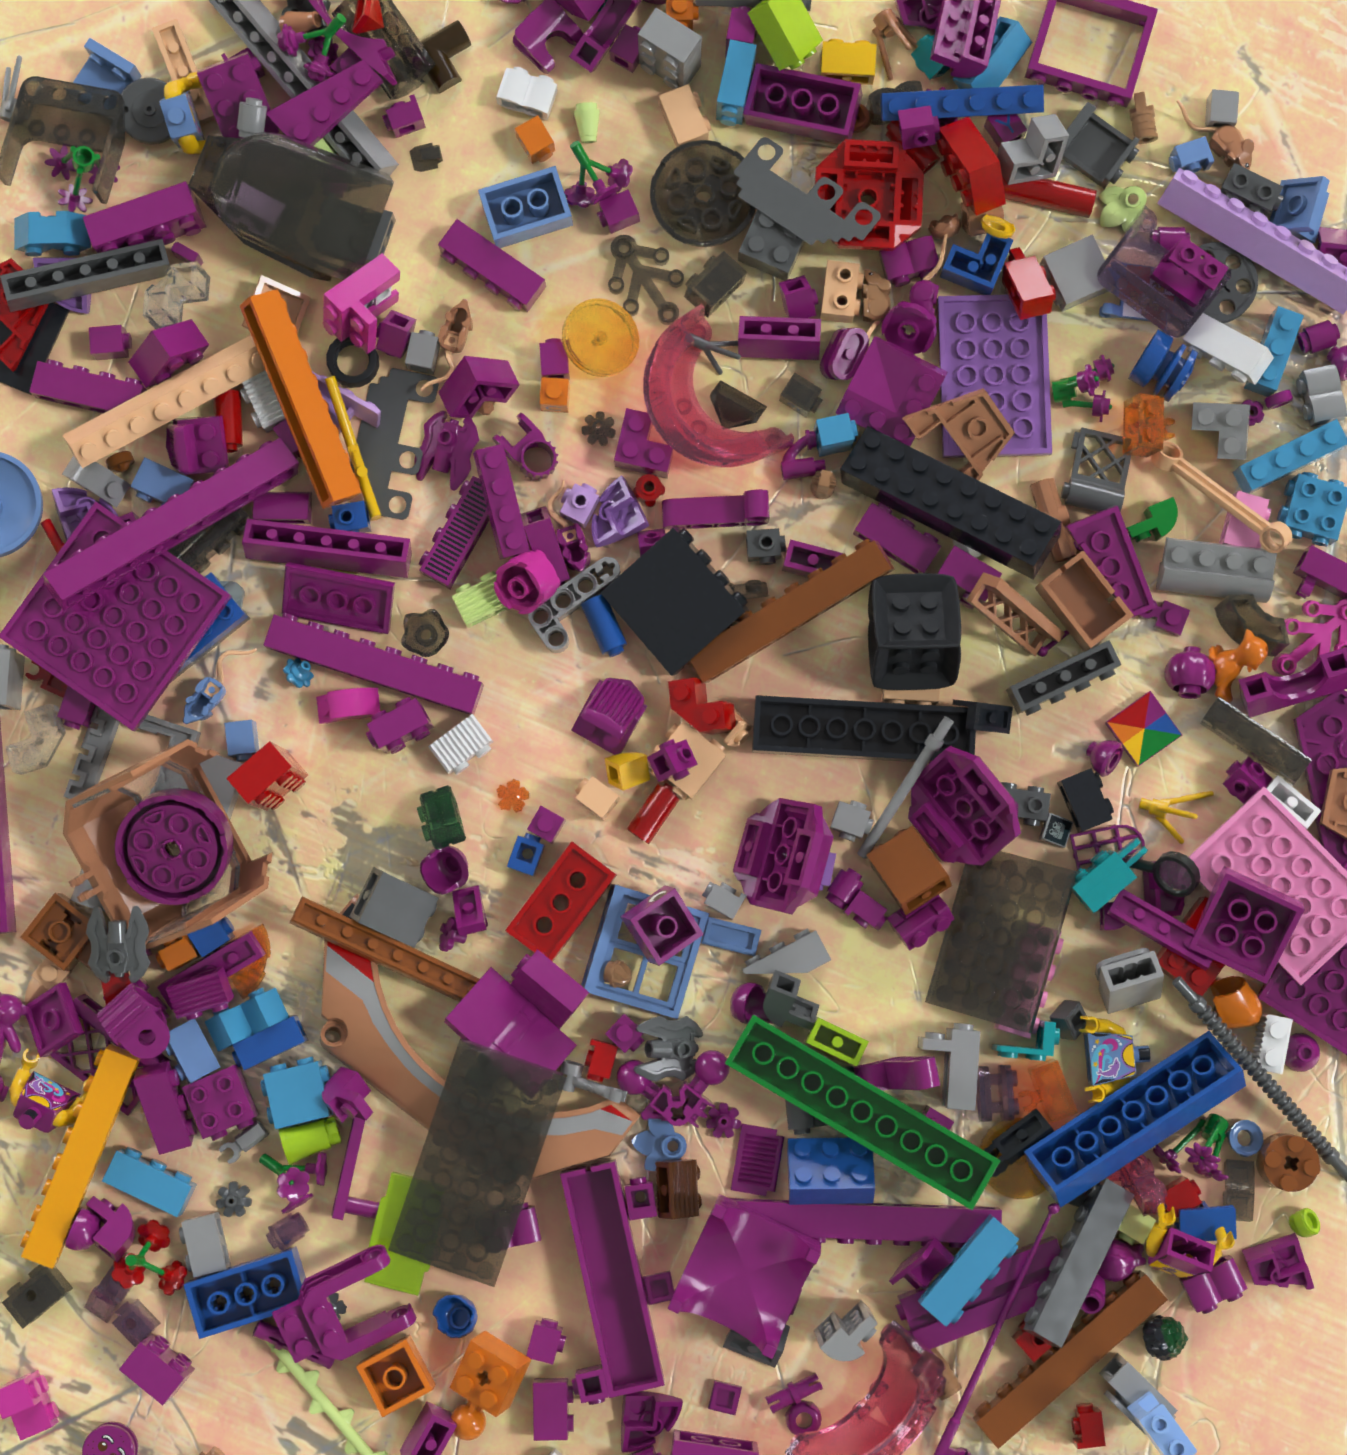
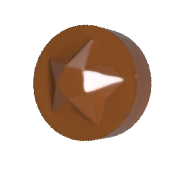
M860 104L854 133L865 131L871 123V114L862 104Z
M130 451L118 452L106 459L108 469L112 472L117 471L120 473L127 471L129 466L135 462Z

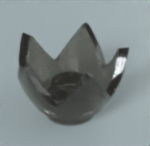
M429 609L422 614H406L404 617V634L401 644L408 651L422 657H430L437 654L447 643L449 630L444 624L441 615L435 609ZM425 630L431 632V637L427 640L421 637L422 632Z

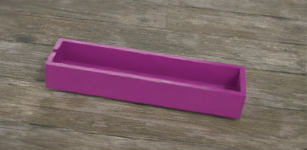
M616 1159L591 1164V1170L587 1171L586 1166L564 1170L560 1173L609 1398L665 1386V1378Z

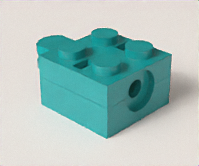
M1137 837L1117 853L1111 850H1101L1090 859L1093 863L1086 870L1085 868H1079L1069 877L1071 882L1067 885L1068 888L1088 911L1092 913L1098 911L1137 878L1129 867L1146 854L1148 849L1143 846L1125 861L1122 860L1140 844L1141 841Z

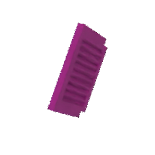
M742 1123L730 1190L766 1196L767 1191H776L784 1136L777 1135V1129Z

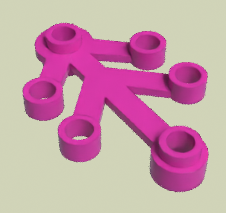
M1347 598L1339 600L1335 605L1320 604L1312 600H1308L1303 604L1302 611L1308 617H1317L1320 614L1332 616L1324 624L1300 622L1294 618H1287L1283 621L1282 630L1286 634L1310 633L1312 635L1290 654L1280 653L1273 658L1272 668L1275 673L1284 676L1293 674L1296 670L1297 662L1318 644L1317 658L1319 655L1329 653L1332 632L1338 627V643L1334 646V651L1341 649L1342 646L1347 647V616L1345 615ZM1311 604L1315 606V611L1312 614L1309 612ZM1290 622H1293L1295 625L1292 631L1288 629ZM1288 660L1290 662V666L1287 670H1285L1284 663Z

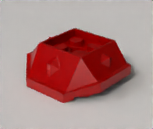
M845 139L816 167L815 184L820 178L827 177L843 188V194L830 209L832 212L845 219L859 202H862L861 198L863 196H871L875 202L870 206L881 214L880 220L864 240L853 237L851 241H847L844 238H841L838 242L832 241L838 248L894 251L921 229L924 173L906 153V150H903L900 142ZM824 184L818 189V196L823 200H830L835 195L834 187L829 184ZM866 209L859 210L855 215V220L860 225H868L873 219L872 213Z

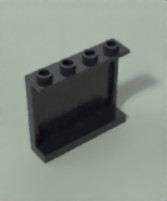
M673 527L601 592L603 597L671 676L678 674L690 660L740 616L749 611L746 606L748 603L747 599L738 590L734 592L728 585L730 582L729 578L720 569L716 571L711 566V557L703 549L698 550L692 543L694 541L692 535L685 528L680 529L679 527Z

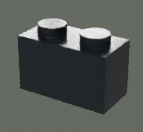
M1092 768L1057 782L1078 833L1113 819L1111 815L1114 813L1113 806L1108 798L1104 799L1100 789L1103 787L1102 780L1097 772L1093 773Z

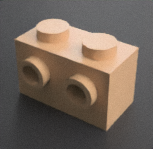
M827 261L820 314L821 320L852 323L854 315L859 316L861 299H856L857 289H862L864 273H859L860 264Z

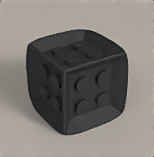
M916 573L892 574L874 579L870 585L868 598V651L873 686L885 690H929L954 685L958 678L961 662V613L955 578L945 574Z

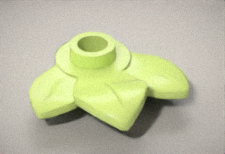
M1111 186L1099 194V199L1106 204L1100 216V226L1116 227L1121 225L1127 237L1133 236L1140 229L1144 221L1142 209L1147 202L1145 191L1138 186H1129L1125 189ZM1135 194L1138 196L1139 200L1136 204L1128 202L1130 195Z

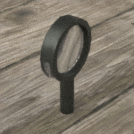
M1169 851L1163 853L1155 863L1138 859L1130 866V868L1152 873L1157 885L1165 893L1174 897L1190 895L1199 885L1201 878L1199 869L1194 861L1180 852Z

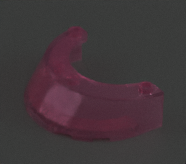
M702 303L672 323L661 334L646 362L643 377V394L647 413L653 426L672 449L700 464L713 467H737L774 456L793 445L794 436L792 433L786 436L781 429L776 427H770L761 431L755 430L754 432L730 430L713 421L701 408L694 391L693 373L696 361L702 350L692 346L694 339L690 333L707 341L711 340L712 329L704 318L705 307Z
M893 1320L881 1331L879 1344L883 1351V1363L877 1379L871 1384L869 1392L865 1397L858 1401L847 1415L834 1424L817 1431L797 1434L791 1440L785 1454L902 1455L919 1437L937 1410L933 1404L937 1397L943 1395L947 1380L943 1376V1371L946 1369L943 1361L903 1326Z

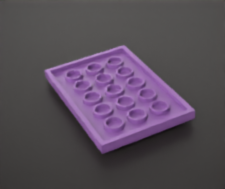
M1008 294L938 296L939 368L948 372L940 387L941 403L984 388L1015 432L997 457L1051 455L1052 430L1047 314L1020 320ZM941 423L943 458L965 457Z

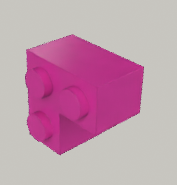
M39 1370L0 1387L1 1418L5 1419L11 1416L20 1441L47 1430L59 1422L58 1407L54 1401L51 1402L47 1393L49 1390L48 1382L44 1375H40Z

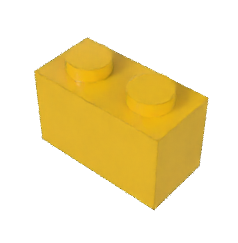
M841 39L823 41L820 76L873 85L877 44H870L866 40H858L855 43H847Z

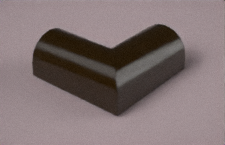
M456 20L412 46L413 52L439 94L462 81L449 58L470 47L471 41L460 21Z

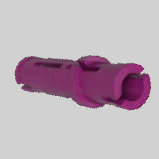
M262 1319L257 1322L253 1331V1337L275 1345V1349L289 1351L278 1327ZM321 1351L305 1358L326 1367V1369H330L335 1360L323 1356Z

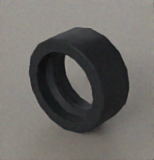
M349 337L342 342L336 338L329 346L326 354L327 366L331 375L335 376L337 382L349 388L362 387L370 383L379 369V356L376 349L368 353L369 363L367 369L362 374L348 376L340 371L337 365V358L343 348L354 344Z

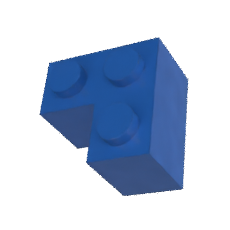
M987 233L978 254L953 244L940 278L979 294L991 295L1013 239H1000Z

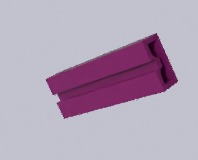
M1054 1236L1040 1241L1005 1320L1028 1312L1031 1307H1034L1038 1299L1037 1291L1040 1285L1047 1280L1051 1272L1049 1271L1050 1264L1061 1251L1057 1238ZM1034 1243L1017 1249L1009 1259L1004 1257L998 1265L1000 1267L999 1272L992 1280L986 1279L980 1286L982 1289L980 1295L972 1303L968 1300L962 1308L964 1313L955 1324L950 1322L946 1327L917 1301L932 1283H929L925 1288L919 1287L917 1290L914 1289L898 1295L900 1303L895 1305L901 1321L907 1320L910 1330L905 1333L911 1348L917 1346L918 1351L922 1353L996 1324Z

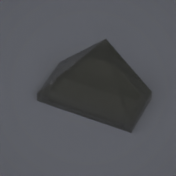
M721 380L710 394V399L723 430L757 423L767 408L766 405Z

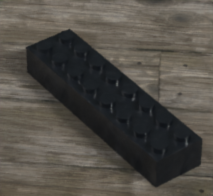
M867 426L840 468L842 484L1033 580L1061 535L1062 521Z
M756 695L752 753L915 762L926 746L924 742L929 734L935 732L944 716H946L954 723L943 738L944 744L938 752L935 751L928 763H930L949 746L975 755L976 730L965 729L968 707Z

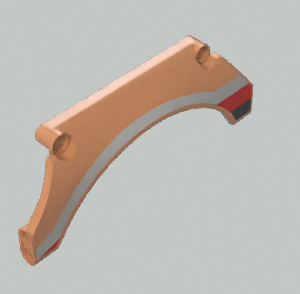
M356 894L339 914L350 918L349 916L359 895ZM324 940L321 1016L327 1020V1023L321 1030V1046L349 1069L357 1071L363 1080L498 1186L508 1189L513 1187L523 1174L531 1180L565 1168L608 1157L640 1117L638 1112L621 1101L616 1103L607 1100L590 1107L565 1112H525L484 1102L457 1089L427 1066L401 1034L388 1009L380 984L377 964ZM329 1031H335L340 1035V1040L330 1043L326 1040L325 1034ZM505 1167L511 1168L514 1171L515 1178L511 1181L504 1180L501 1176V1169Z

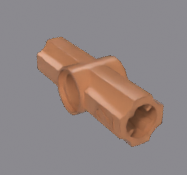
M1054 478L1043 479L1031 484L1030 488L1037 510L1062 521L1061 535L1051 550L1054 563L1075 557L1077 550L1073 538L1065 528L1066 525L1071 524L1066 507L1061 504Z

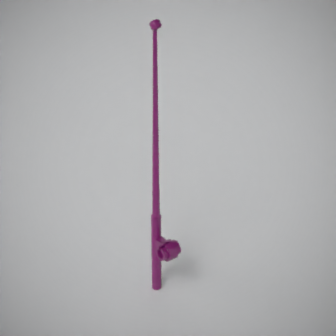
M1052 1203L1047 1207L1049 1212L961 1400L945 1428L934 1455H972L966 1448L960 1447L955 1449L950 1447L1049 1220L1052 1214L1060 1211L1057 1203Z

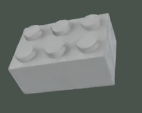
M655 8L638 33L639 64H641V68L650 75L656 74L663 78V82L672 89L682 87L691 82L701 67L702 36L658 8Z

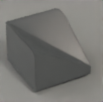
M1064 1000L1049 1018L1051 1022H1056V1028H1060L1061 1039L1075 1041L1082 1033L1079 1029H1085L1086 1020L1080 1019V1017L1087 1015L1079 1001Z

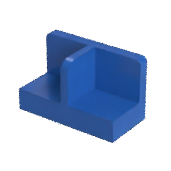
M1202 1201L1199 1208L1179 1209L1178 1211L1179 1222L1174 1223V1229L1204 1241H1217L1215 1231L1219 1227H1224L1226 1234L1232 1231L1234 1239H1237L1236 1209L1233 1205L1208 1207L1205 1201Z

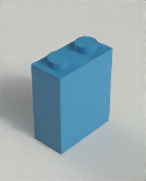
M730 39L716 105V120H719L724 125L735 126L736 124L742 125L743 112L755 67L757 47L755 44Z

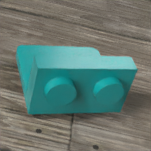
M1040 1020L1036 1036V1048L992 1044V1050L998 1051L997 1056L1018 1058V1053L1026 1054V1059L1046 1061V1056H1054V1045H1059L1060 1028H1056V1022Z

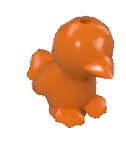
M1246 629L1243 641L1236 649L1223 650L1220 645H1216V647L1211 646L1209 649L1208 657L1213 661L1216 669L1214 684L1217 686L1215 696L1226 703L1233 701L1231 685L1240 674L1242 668L1247 666L1248 672H1251L1252 669L1257 670L1258 666L1268 655L1267 643L1263 639L1254 636L1253 632L1249 629Z

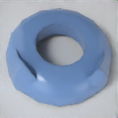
M1240 1120L1234 1123L1226 1133L1231 1149L1242 1157L1252 1156L1262 1147L1263 1133L1260 1127L1250 1120ZM1241 1130L1247 1131L1250 1135L1251 1140L1247 1146H1242L1238 1142L1237 1136Z

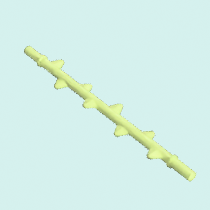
M265 1341L272 1349L271 1352H274L279 1358L276 1371L278 1373L291 1372L313 1398L309 1408L310 1414L325 1412L348 1439L344 1450L347 1454L359 1452L361 1455H388L386 1451L373 1452L350 1425L355 1413L352 1408L339 1411L317 1386L320 1375L318 1370L305 1371L298 1362H294L287 1350L275 1349V1345Z

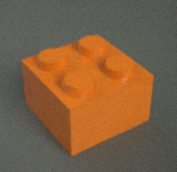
M410 1334L363 1359L356 1366L382 1418L432 1391L436 1385Z

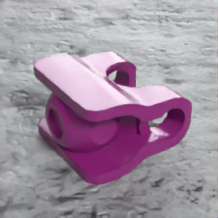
M544 0L515 29L513 44L541 72L549 74L554 69L555 62L548 53L545 42L549 38L557 36L576 46L583 36V32L555 0Z

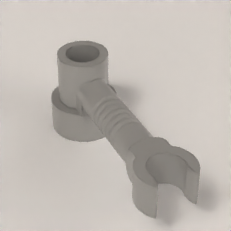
M564 1060L561 1064L560 1072L562 1075L558 1086L559 1089L574 1092L576 1087L603 1096L616 1103H620V1101L625 1102L627 1091L582 1078L583 1064L570 1060Z

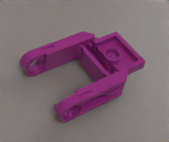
M375 1245L304 1279L299 1291L298 1300L272 1312L273 1318L295 1363L319 1351L322 1352L323 1356L342 1361L414 1324L417 1317L411 1304L408 1303V1305L399 1306L388 1312L383 1311L343 1330L328 1297L384 1269L391 1260L384 1245Z

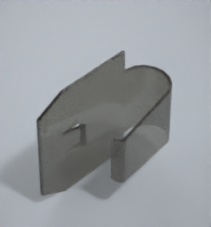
M432 143L416 146L410 150L415 171L424 172L438 168V163L443 161L440 145L433 146Z

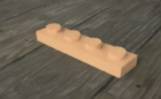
M177 18L153 27V33L172 81L197 72ZM203 88L190 89L200 125L214 120L215 116Z

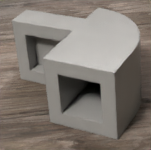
M74 455L62 473L71 481L94 493L116 508L131 484L97 462L82 468Z

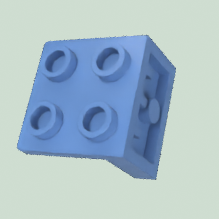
M89 38L84 45L90 55L89 59L69 87L68 92L106 117L114 119L117 115V104L122 91L130 83L140 79L142 76L133 63Z

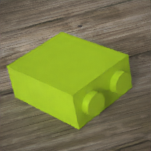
M762 0L747 13L779 71L787 67L793 70L805 63L804 59L816 53L815 47L823 41L802 0Z

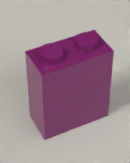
M538 949L532 956L526 954L510 975L514 978L511 985L559 1029H561L589 994L585 988Z

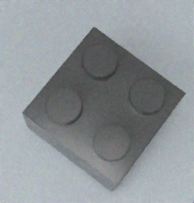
M757 210L738 252V261L786 281L792 272L805 241Z

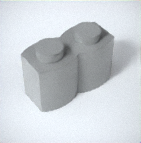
M1332 364L1303 370L1296 380L1298 393L1300 395L1303 394L1305 404L1302 406L1304 419L1306 421L1309 420L1311 427L1327 424L1336 419L1343 421L1347 417V408L1336 365Z

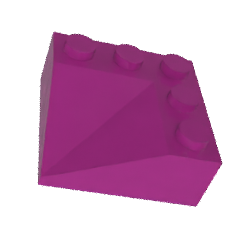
M874 336L839 404L836 414L849 413L850 421L855 420L856 424L864 428L869 426L911 446L915 436L902 418L931 407L948 372Z

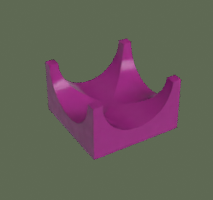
M719 1194L675 1288L668 1309L677 1314L679 1312L697 1314L720 1323L755 1344L762 1352V1355L773 1359L798 1295L810 1271L817 1264L821 1255V1242Z

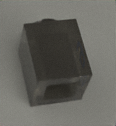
M794 373L780 394L779 401L807 418L810 412L815 414L823 402V399L820 398L822 389Z

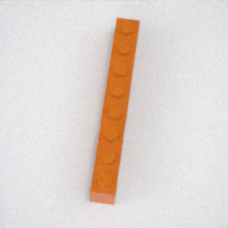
M278 289L248 297L240 305V309L322 508L324 509L353 499L362 493L359 480L354 475L350 466L349 455L341 444L338 428L332 422L328 404L323 399L318 388L317 377L312 373L309 366L307 353L300 344L297 328L291 322L285 300L281 297Z

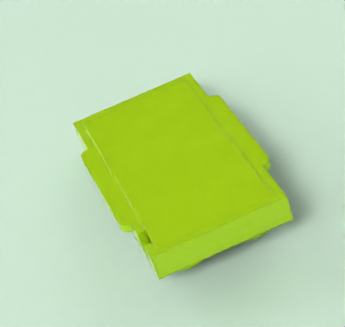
M397 1172L391 1173L386 1196L382 1197L379 1203L368 1247L384 1245L391 1260L384 1269L366 1277L364 1282L416 1296L420 1294L424 1274L430 1269L443 1218V1212L440 1210L447 1185Z

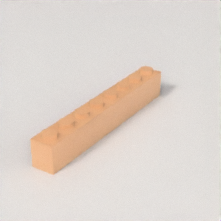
M250 335L62 435L77 462L84 468L265 371L252 336Z

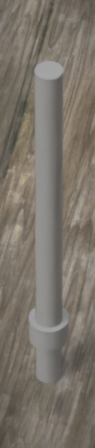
M944 716L935 732L929 734L924 742L926 746L858 850L857 854L862 858H867L866 855L871 852L934 752H938L944 744L943 738L954 723L950 718Z

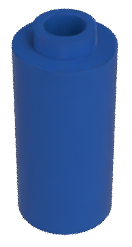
M602 594L583 602L581 607L602 655L608 654L609 658L623 653V647L627 645V642L609 602Z

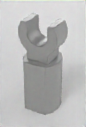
M257 1120L235 1136L236 1141L224 1143L219 1148V1151L223 1152L227 1148H231L234 1155L227 1162L229 1164L234 1163L240 1158L241 1151L247 1152L266 1138L269 1133L263 1124Z

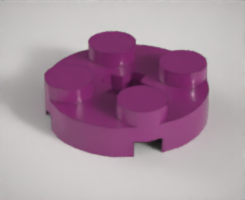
M901 301L886 314L882 322L881 331L887 342L915 355L921 352L924 353L931 347L937 333V320L934 314L921 305ZM911 325L915 332H911L910 335L906 334V328L902 326Z

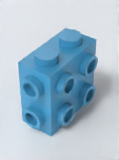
M1310 472L1299 473L1292 480L1289 479L1286 484L1284 495L1287 496L1285 506L1282 505L1279 510L1277 521L1286 524L1290 528L1292 538L1294 539L1305 537L1312 539L1313 544L1323 547L1338 541L1347 508V487L1344 486L1345 483L1334 479L1324 481L1318 479V475Z
M313 1057L296 1060L298 1066L287 1068L286 1063L269 1067L270 1073L263 1074L264 1080L260 1082L261 1090L264 1097L268 1096L270 1107L267 1108V1117L269 1123L274 1124L275 1129L333 1115L322 1099L324 1086L330 1079L327 1065H322V1060L314 1062Z

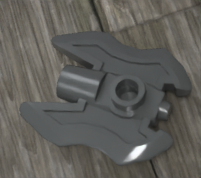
M96 906L92 911L86 934L91 942L89 967L95 976L104 983L110 981L111 975H109V971L114 973L115 977H124V974L130 971V982H137L144 976L151 963L146 954V939L149 934V928L141 909L138 906L132 908L128 929L126 920L109 921L107 928L102 909Z
M657 1016L637 1026V1032L655 1036L658 1039L648 1040L645 1043L646 1056L657 1059L635 1066L634 1071L636 1074L648 1080L658 1082L665 1077H676L684 1081L695 1073L694 1068L697 1059L693 1057L698 1052L699 1047L694 1037L700 1038L703 1036L701 1028L695 1021L688 1016L679 1020H667L662 1016Z

